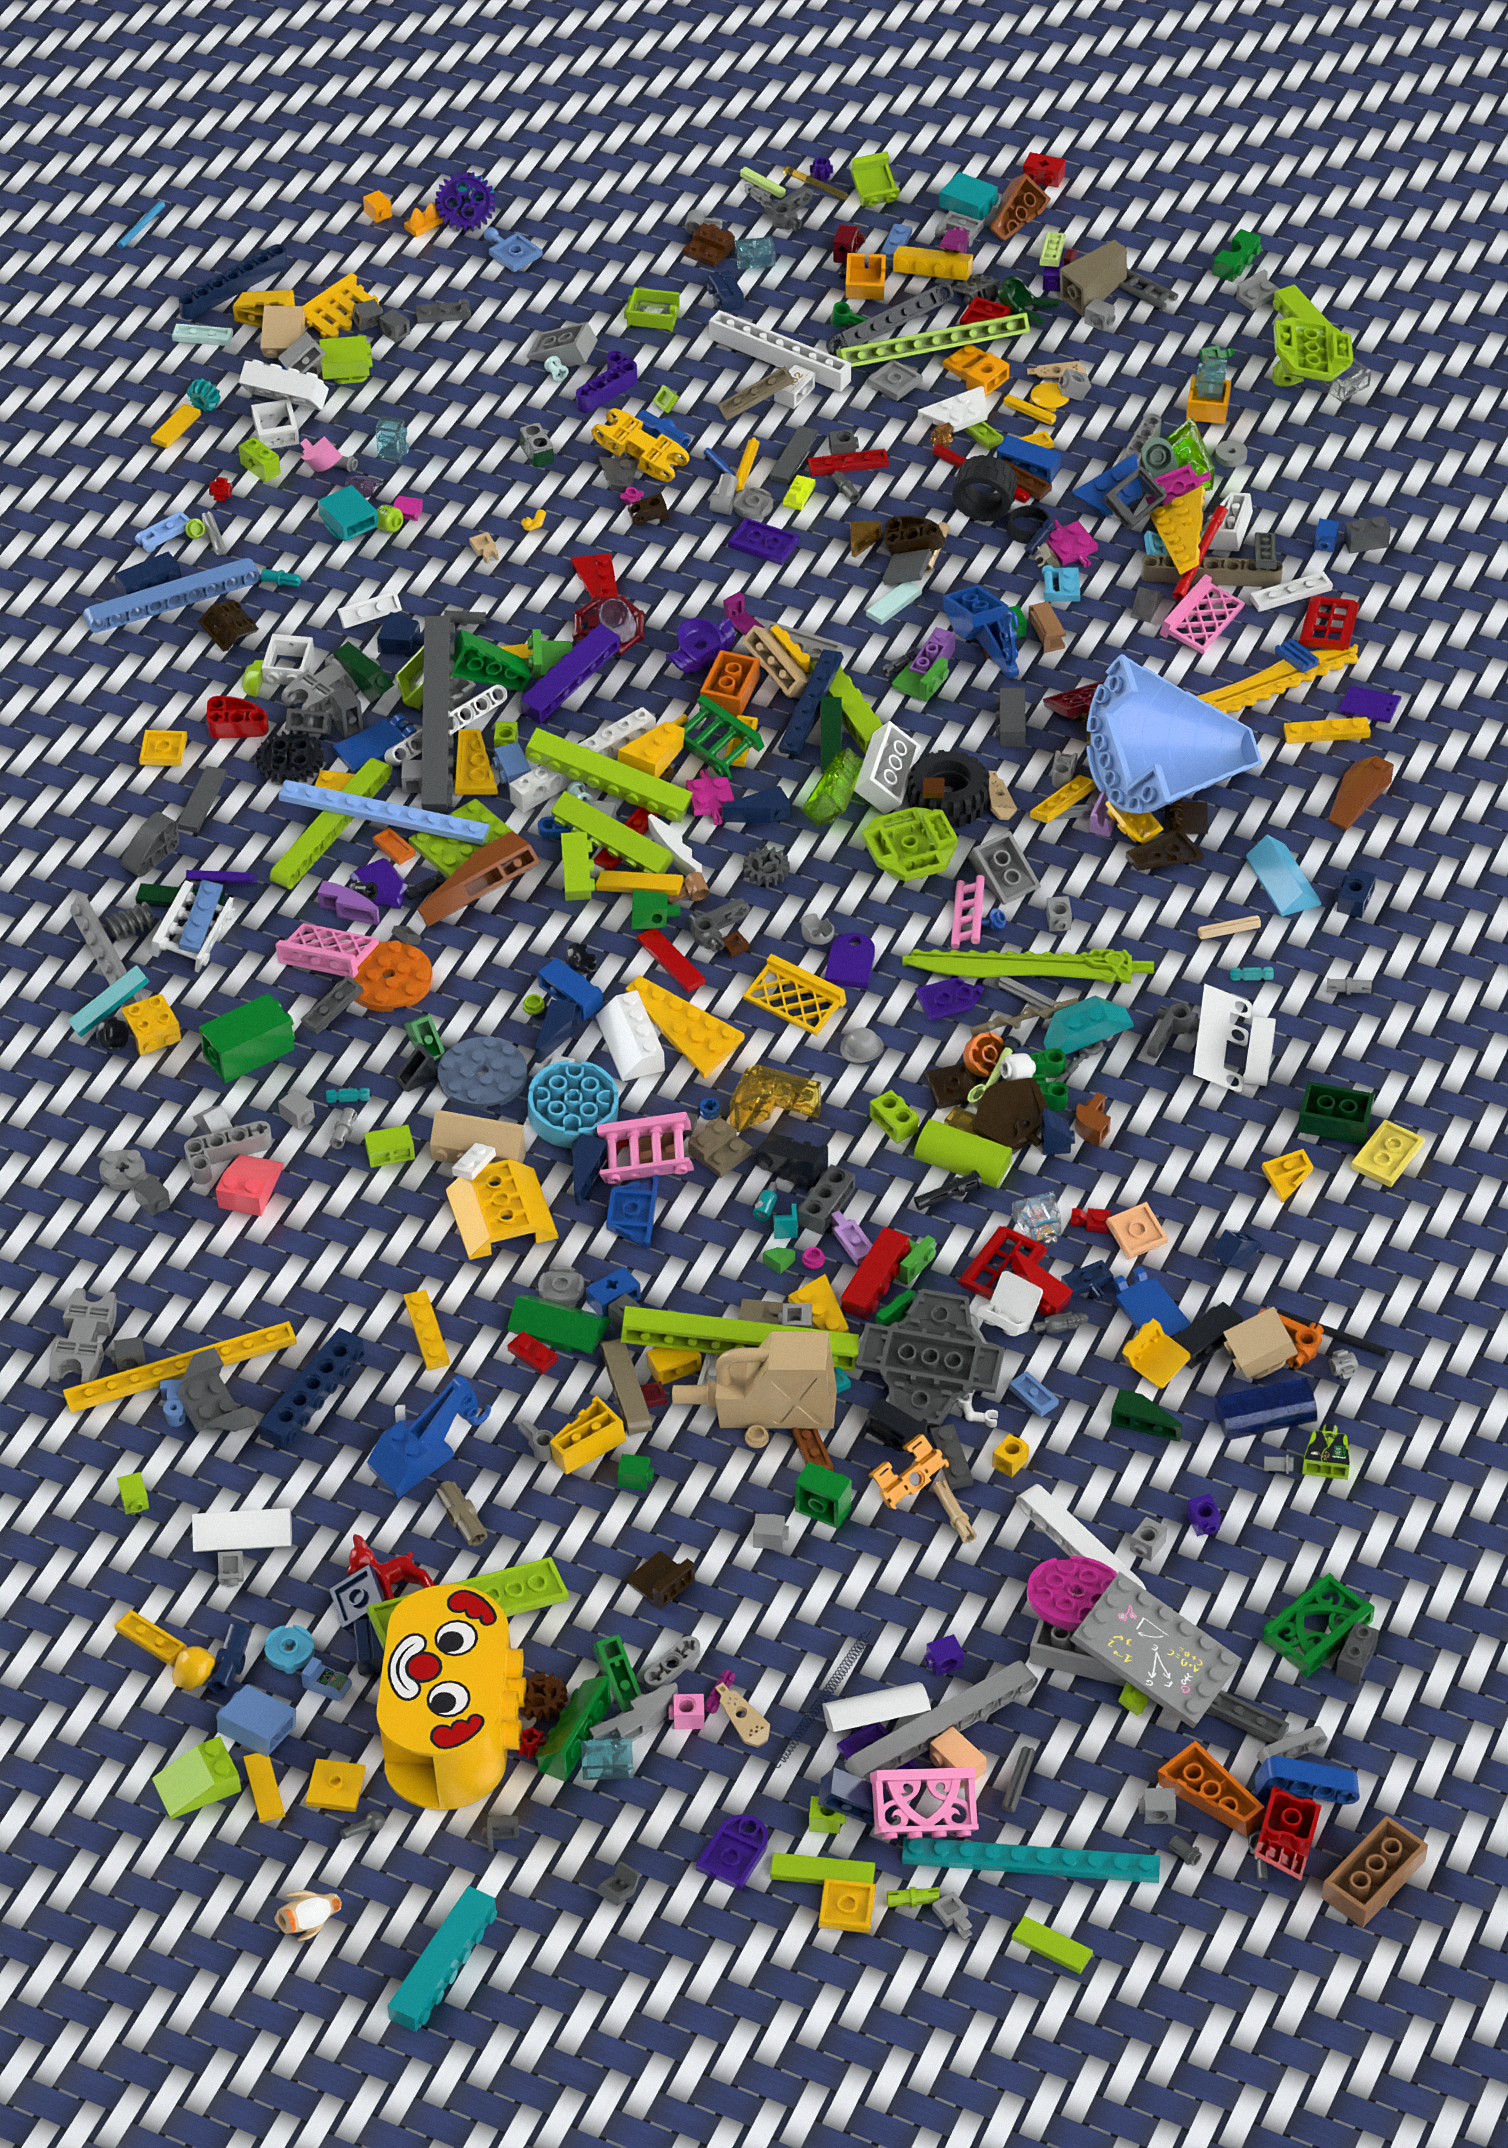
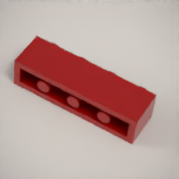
M884 1226L840 1297L843 1311L865 1320L869 1318L871 1313H875L881 1296L886 1295L889 1290L892 1278L898 1276L900 1263L911 1253L912 1247H910L909 1236Z

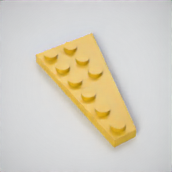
M1203 485L1181 497L1174 498L1170 503L1156 508L1149 514L1180 575L1199 565L1200 550L1198 545L1201 543L1202 507L1205 504L1203 496L1206 494Z
M640 975L626 987V993L638 991L650 1021L660 1028V1032L679 1053H683L687 1057L689 1064L698 1069L703 1079L745 1039L743 1032Z

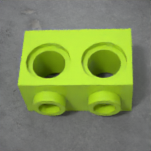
M892 1090L870 1101V1117L896 1144L918 1132V1114L915 1110H911L905 1104L903 1098L897 1096Z

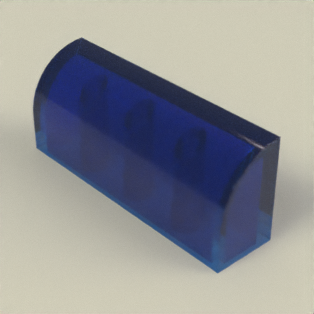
M1307 1377L1218 1396L1215 1402V1414L1226 1441L1317 1421L1318 1418L1315 1397Z

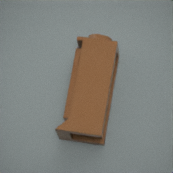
M1049 602L1030 605L1028 621L1032 624L1043 644L1044 653L1064 649L1065 644L1061 637L1066 636V632Z

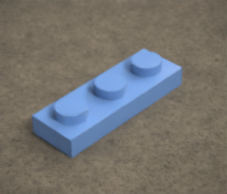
M894 223L880 254L886 255V266L893 267L894 252L898 246L907 245L912 235L911 226Z

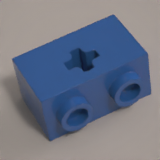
M625 1267L611 1272L605 1278L598 1282H593L586 1288L589 1306L597 1314L609 1317L608 1305L625 1293L634 1301L641 1299L640 1283Z

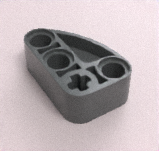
M155 812L146 820L131 840L122 858L121 866L138 877L145 876L178 847L179 833L177 822L161 812Z

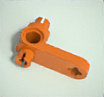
M1261 1309V1310L1258 1312V1314H1260V1313H1262V1312H1264V1311H1266V1310H1268V1309ZM1278 1314L1298 1352L1287 1359V1364L1293 1367L1294 1363H1296L1294 1369H1299L1301 1364H1307L1316 1357L1318 1347L1322 1343L1321 1335L1324 1330L1319 1324L1314 1329L1316 1323H1311L1307 1327Z

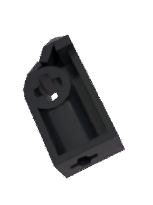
M881 1398L867 1413L866 1432L894 1450L904 1452L907 1450H904L903 1446L918 1434H923L927 1439L928 1420L923 1418L921 1421H918Z

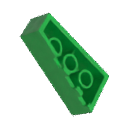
M463 629L459 630L453 641L455 643V655H451V661H454V673H451V676L494 686L501 685L504 688L517 691L524 690L531 678L525 659Z

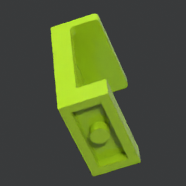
M887 151L852 158L849 169L862 207H872L878 203H891L898 200L900 189L895 186L888 165L889 155Z

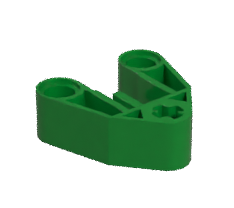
M1051 1048L1028 1054L1036 1066L1032 1078L1037 1081L1049 1110L1057 1112L1065 1110L1068 1105V1086L1063 1082H1046V1078H1057L1064 1073L1065 1052L1059 1048ZM1002 1076V1081H1001V1082L1007 1081V1080H1006L1005 1078H1003V1076Z

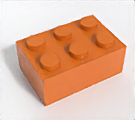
M720 650L700 690V696L702 694L735 717L742 715L760 678V659Z

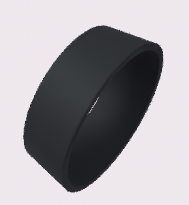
M1032 505L1018 507L1010 514L1007 532L1016 542L1022 544L1031 543V538L1038 530H1021L1012 523L1015 519L1023 516H1035L1044 521L1050 520L1048 513L1044 509Z

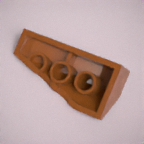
M1026 173L1012 179L1002 196L990 230L1002 242L1033 218L1040 215L1051 198Z
M1376 755L1356 761L1344 774L1328 822L1347 831L1392 782L1394 764Z

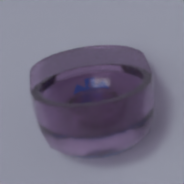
M353 476L346 478L345 487L353 485L367 499L372 496L375 486L383 485V481L371 477Z
M614 598L608 599L600 605L598 609L600 623L620 636V643L632 639L637 627L628 606L620 599Z

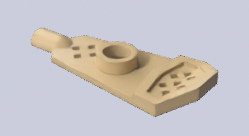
M1078 361L1039 365L1037 368H1027V375L1060 378L1066 369L1085 374L1086 369Z
M988 770L990 776V810L999 820L1009 821L1016 813L1017 807L1004 781L998 778L997 772Z
M723 1682L716 1686L715 1689L721 1695L720 1704L738 1731L743 1743L758 1748L768 1742L770 1723L737 1691H730ZM739 1711L744 1712L745 1717L739 1718L736 1716V1713Z

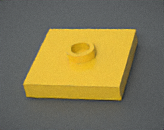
M145 730L139 757L140 765L182 766L188 737L187 731Z
M316 1759L305 1801L306 1806L356 1812L366 1773V1765Z
M825 1878L818 1928L870 1933L876 1884Z

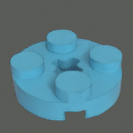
M285 1625L277 1627L268 1634L265 1640L264 1650L268 1663L278 1670H283L286 1674H292L297 1669L307 1665L315 1653L312 1635L308 1630L298 1625H293V1628H285ZM287 1645L288 1647L294 1645V1649L291 1651H285L284 1646Z

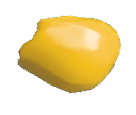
M191 1646L180 1651L176 1659L174 1671L172 1672L173 1684L184 1688L186 1691L202 1686L211 1674L216 1661L215 1657L207 1649L200 1646Z

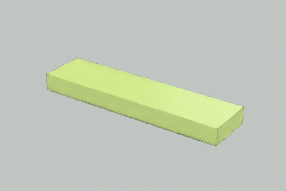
M1046 233L1040 257L1041 266L1059 267L1065 243V233Z

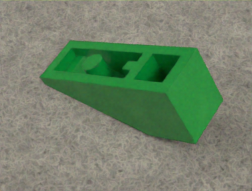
M617 1634L594 1643L592 1649L603 1676L605 1675L610 1678V1691L622 1713L631 1710L630 1701L642 1694L620 1635Z

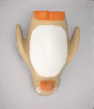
M307 1890L293 1891L287 1893L286 1897L298 1898L277 1911L275 1922L286 1934L306 1931L297 1939L298 1941H304L315 1936L321 1930L327 1918L341 1909L342 1902L340 1897L334 1893L323 1895Z

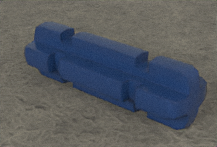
M1047 519L1042 524L1043 528L1040 527L1030 540L1032 542H1028L1024 548L1028 554L1034 555L1037 552V547H1040L1050 535L1049 532L1052 533L1056 525L1054 522Z

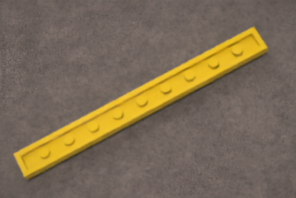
M288 1321L63 1390V1394L70 1413L158 1387L162 1380L183 1379L193 1355L215 1347L224 1367L295 1345L297 1340Z

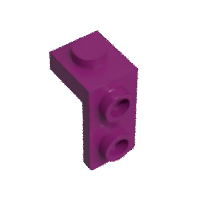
M740 591L723 600L724 617L729 618L733 626L744 636L754 625L764 628L762 624L745 611V597Z

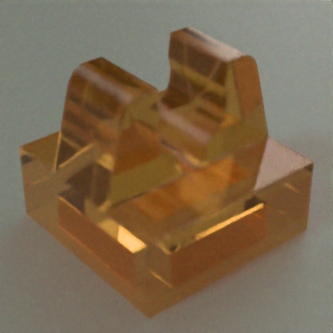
M948 422L933 429L929 439L933 446L941 444L946 448L951 447L949 442L953 441L951 436L952 425Z

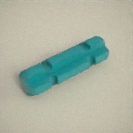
M1243 967V970H1240V968H1231L1230 970L1232 981H1240L1242 978L1243 981L1261 980V978L1272 980L1274 977L1273 967H1264V969H1261V967Z
M368 1087L360 1088V1090L349 1088L339 1089L337 1092L335 1089L326 1091L327 1103H336V1100H339V1102H357L358 1099H361V1101L370 1100V1089Z

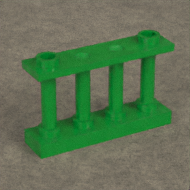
M702 694L697 699L700 712L683 727L685 728L683 747L711 766L716 774L728 777L730 780L732 775L728 766L747 748L752 747L759 752L765 746L758 732ZM710 717L714 721L694 741L686 736L704 718ZM724 727L728 730L708 751L701 746L719 728ZM738 737L742 740L723 760L715 756L733 738Z

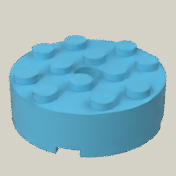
M569 1060L559 1061L542 1069L532 1080L528 1093V1118L534 1131L545 1141L559 1147L572 1148L574 1141H578L582 1133L600 1138L597 1134V1125L617 1122L619 1102L617 1085L604 1069L590 1062L568 1063Z

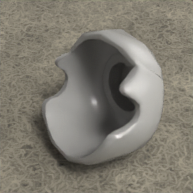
M813 913L806 915L802 919V936L807 942L823 945L834 937V926L829 922L828 918L820 920L818 915Z

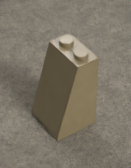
M1114 239L1060 268V298L1083 318L1085 317V308L1095 298L1101 301L1105 300L1119 286L1121 281L1127 279V250L1125 246Z

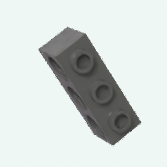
M832 1164L826 1172L823 1171L816 1186H812L809 1190L807 1199L801 1202L797 1208L798 1225L823 1235L831 1224V1214L840 1211L855 1190V1174Z

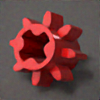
M216 477V481L210 482L209 495L214 496L216 501L225 502L226 498H230L232 495V483H227L228 478Z
M533 1727L522 1730L521 1739L519 1738L521 1744L518 1755L524 1754L528 1760L535 1756L540 1746L546 1744V1740L543 1739V1731L538 1732Z

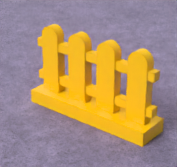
M351 272L303 305L305 325L309 328L313 326L317 329L322 338H338V328L345 331L352 328L351 319L355 303L350 299L354 298L359 303L375 299L379 305L378 297L375 295L371 296L365 292L361 284L357 286V276ZM340 307V308H341L343 311H345L347 314L344 315V314L341 313L339 310H337V308ZM327 317L329 320L333 322V324L331 325L323 318Z

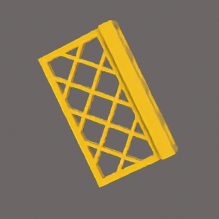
M770 954L767 958V965L745 992L743 1000L817 1036L838 1007L842 1008L845 1005L846 996L844 989ZM769 973L777 976L778 979L768 983L764 981ZM790 983L795 985L796 990L783 992L782 985ZM779 986L781 993L768 996V988ZM764 989L765 997L755 998L752 996L755 991ZM811 993L814 999L801 1001L800 994ZM798 996L799 1002L786 1005V997ZM782 999L784 1005L773 1007L769 1001ZM829 1002L832 1005L829 1009L820 1010L818 1004ZM816 1004V1012L804 1014L803 1007ZM801 1008L802 1015L793 1017L788 1014V1010ZM819 1017L820 1021L815 1027L806 1022V1019Z

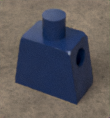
M390 612L377 636L378 653L411 655L416 645L424 646V634L420 633V623L417 620Z

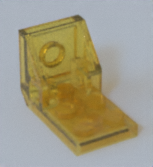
M761 1065L746 1068L730 1099V1125L737 1132L744 1131L769 1120L776 1107L819 1118L821 1114V1082Z

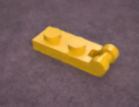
M777 624L771 627V634L803 672L809 675L811 662L809 654L802 653L799 645L790 640L786 630H782Z

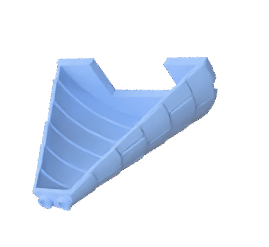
M1121 654L1114 660L1106 671L1108 677L1104 684H1099L1095 691L1087 722V732L1091 733V745L1086 746L1088 763L1099 791L1105 792L1109 797L1107 801L1122 811L1139 814L1155 811L1201 789L1210 787L1262 764L1251 728L1190 692L1183 691L1145 666L1141 667L1125 655Z

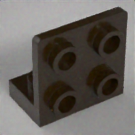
M234 599L211 605L198 620V623L223 652L228 651L239 637L256 633L259 630L255 621L244 612L242 606Z
M659 1551L627 1578V1583L661 1610L695 1581L694 1563L688 1558L681 1564H677L662 1551Z

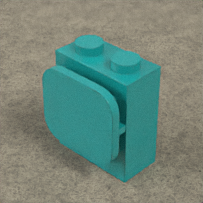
M958 172L939 192V207L982 221L999 200L997 195L998 187Z
M353 485L318 500L319 516L324 520V525L328 531L337 539L345 542L378 526L377 510Z

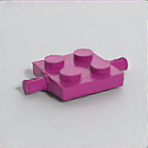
M1188 464L1153 480L1157 484H1161L1166 490L1168 496L1161 503L1166 505L1174 498L1189 493L1200 487L1201 483L1212 478L1209 471L1197 476L1191 464ZM1152 495L1145 497L1148 505L1155 501Z
M1054 520L1056 525L1055 531L1049 533L1050 535L1044 543H1047L1062 565L1080 561L1084 568L1089 567L1091 561L1088 560L1087 556L1098 551V544L1079 521L1063 527L1058 520Z
M702 769L699 771L701 779L686 780V790L693 792L690 802L693 815L712 816L714 825H717V822L720 825L722 824L720 816L722 815L721 804L734 800L728 777L709 778L708 770L704 769L703 771Z

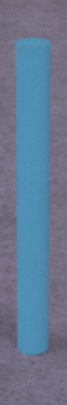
M159 201L117 243L118 248L123 249L165 207V203Z

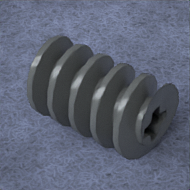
M143 902L142 907L139 904L135 905L134 910L127 908L126 913L120 911L118 916L112 914L110 919L105 917L104 921L110 935L119 942L120 934L125 938H128L127 931L136 935L135 928L138 927L143 932L144 924L151 929L153 915L149 905Z

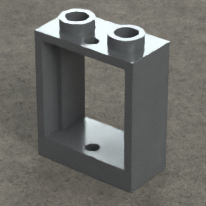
M1140 466L1107 493L1102 502L1129 531L1164 502L1168 495L1164 487L1153 480L1152 474ZM1135 479L1155 499L1153 503L1136 517L1117 497V494Z

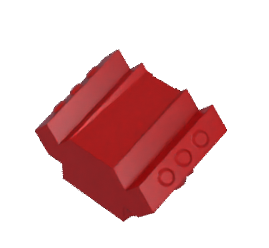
M1273 1785L1254 1856L1284 1871L1288 1875L1302 1880L1322 1805L1316 1804L1311 1799H1299Z

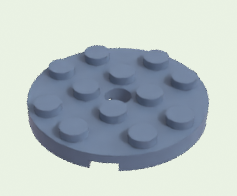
M492 1036L475 1037L456 1043L447 1050L438 1065V1081L443 1094L453 1103L469 1109L486 1110L487 1106L505 1105L521 1093L527 1081V1064L523 1054L511 1043ZM485 1070H487V1072H488V1073L482 1074V1075H479V1074L476 1073V1072L485 1071Z

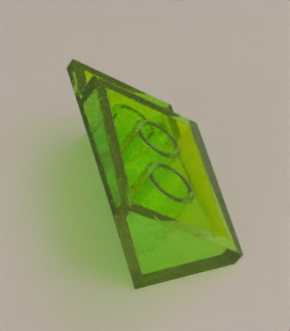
M1190 417L1165 440L1172 446L1178 462V468L1191 464L1197 476L1209 471L1212 479L1201 483V486L1203 485L1205 491L1213 490L1215 468L1196 423Z

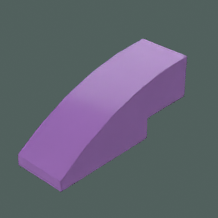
M322 881L318 890L320 908L336 910L338 918L379 925L378 907L373 902L350 888Z

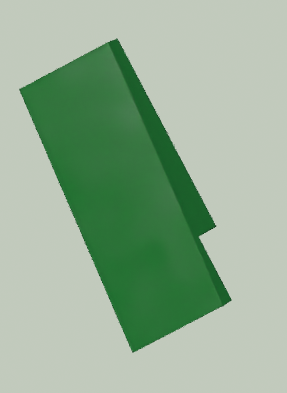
M522 1295L517 1296L515 1299L507 1331L518 1335L524 1331L540 1343L569 1353L573 1349H577L592 1355L610 1325L612 1318L539 1297Z

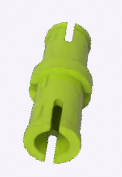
M910 1887V1889L887 1890L888 1907L911 1905V1908H914L917 1905L932 1904L940 1899L939 1888L915 1889V1887Z

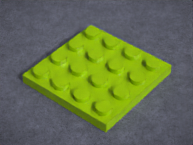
M475 798L448 815L489 824V832L483 845L421 831L408 839L410 846L446 878H449L478 849L513 830Z

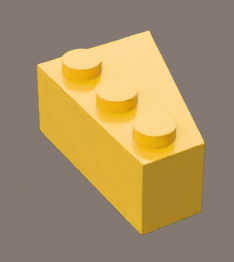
M293 290L242 292L233 305L234 321L262 328L264 306H295Z
M666 721L620 748L617 754V761L659 778L683 749L685 728Z
M597 1395L592 1399L593 1403L586 1410L582 1409L578 1413V1418L572 1424L568 1423L550 1441L553 1461L566 1475L626 1442L623 1421Z

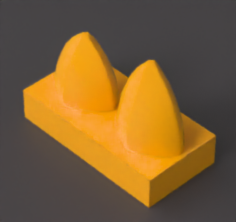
M429 203L424 212H421L418 208L414 209L410 220L404 222V229L413 236L418 237L443 223L444 217L439 218L438 214L440 212L436 211V205Z

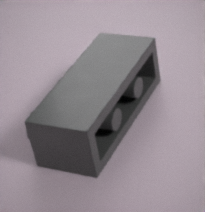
M1000 688V696L995 698V709H999V711H996L995 723L1000 724V726H996V738H1000V747H1025V688Z

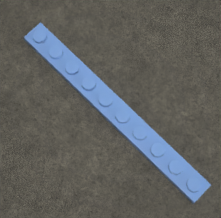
M285 780L279 792L280 801L480 845L484 844L489 832V824Z

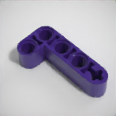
M620 351L609 352L606 356L607 371L576 390L577 410L581 413L591 412L635 385L638 381L636 362Z

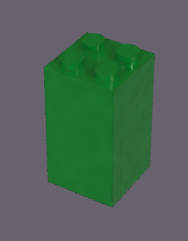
M267 993L199 1026L203 1057L226 1084L295 1050L294 1040L296 1038L292 1031L293 1019L289 1013H285L282 1010L280 1002L277 999L274 1000Z

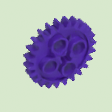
M467 171L464 172V176L457 172L456 178L451 174L450 181L444 179V185L439 184L440 191H436V196L439 198L435 199V203L439 204L436 206V211H441L438 217H444V224L450 222V229L455 225L456 231L463 227L464 233H466L467 228L470 227L471 231L474 232V226L481 229V222L487 225L486 218L492 219L490 212H495V207H493V205H496V200L493 199L495 198V193L491 192L492 186L486 187L488 180L481 181L482 175L475 178L474 172L471 176H468ZM461 186L467 188L465 192H459L457 189ZM474 188L475 190L469 196L471 189ZM469 196V203L466 202L462 208V201L465 202ZM476 196H481L483 200L477 202L473 198ZM455 202L457 206L451 208L448 206V203ZM462 208L461 213L459 215H456V213H458L459 210ZM470 211L474 215L472 217H466L464 213Z

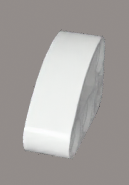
M1253 1016L1244 1078L1245 1084L1267 1086L1276 1019Z

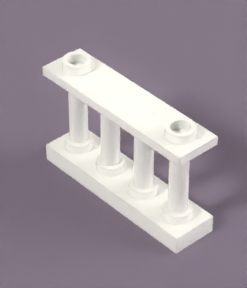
M185 880L151 941L150 955L158 957L162 950L168 949L196 960L195 972L199 973L202 965H207L210 958L209 953L226 921L231 920L234 915L235 908L232 907L234 898L229 897L225 906L217 905L215 912L220 915L217 921H211L209 928L212 930L208 937L206 936L199 954L178 949L179 944L171 942L169 937L174 934L182 936L184 928L178 926L177 922L179 919L188 920L190 912L186 910L187 904H194L196 898L195 893L192 892L193 883Z

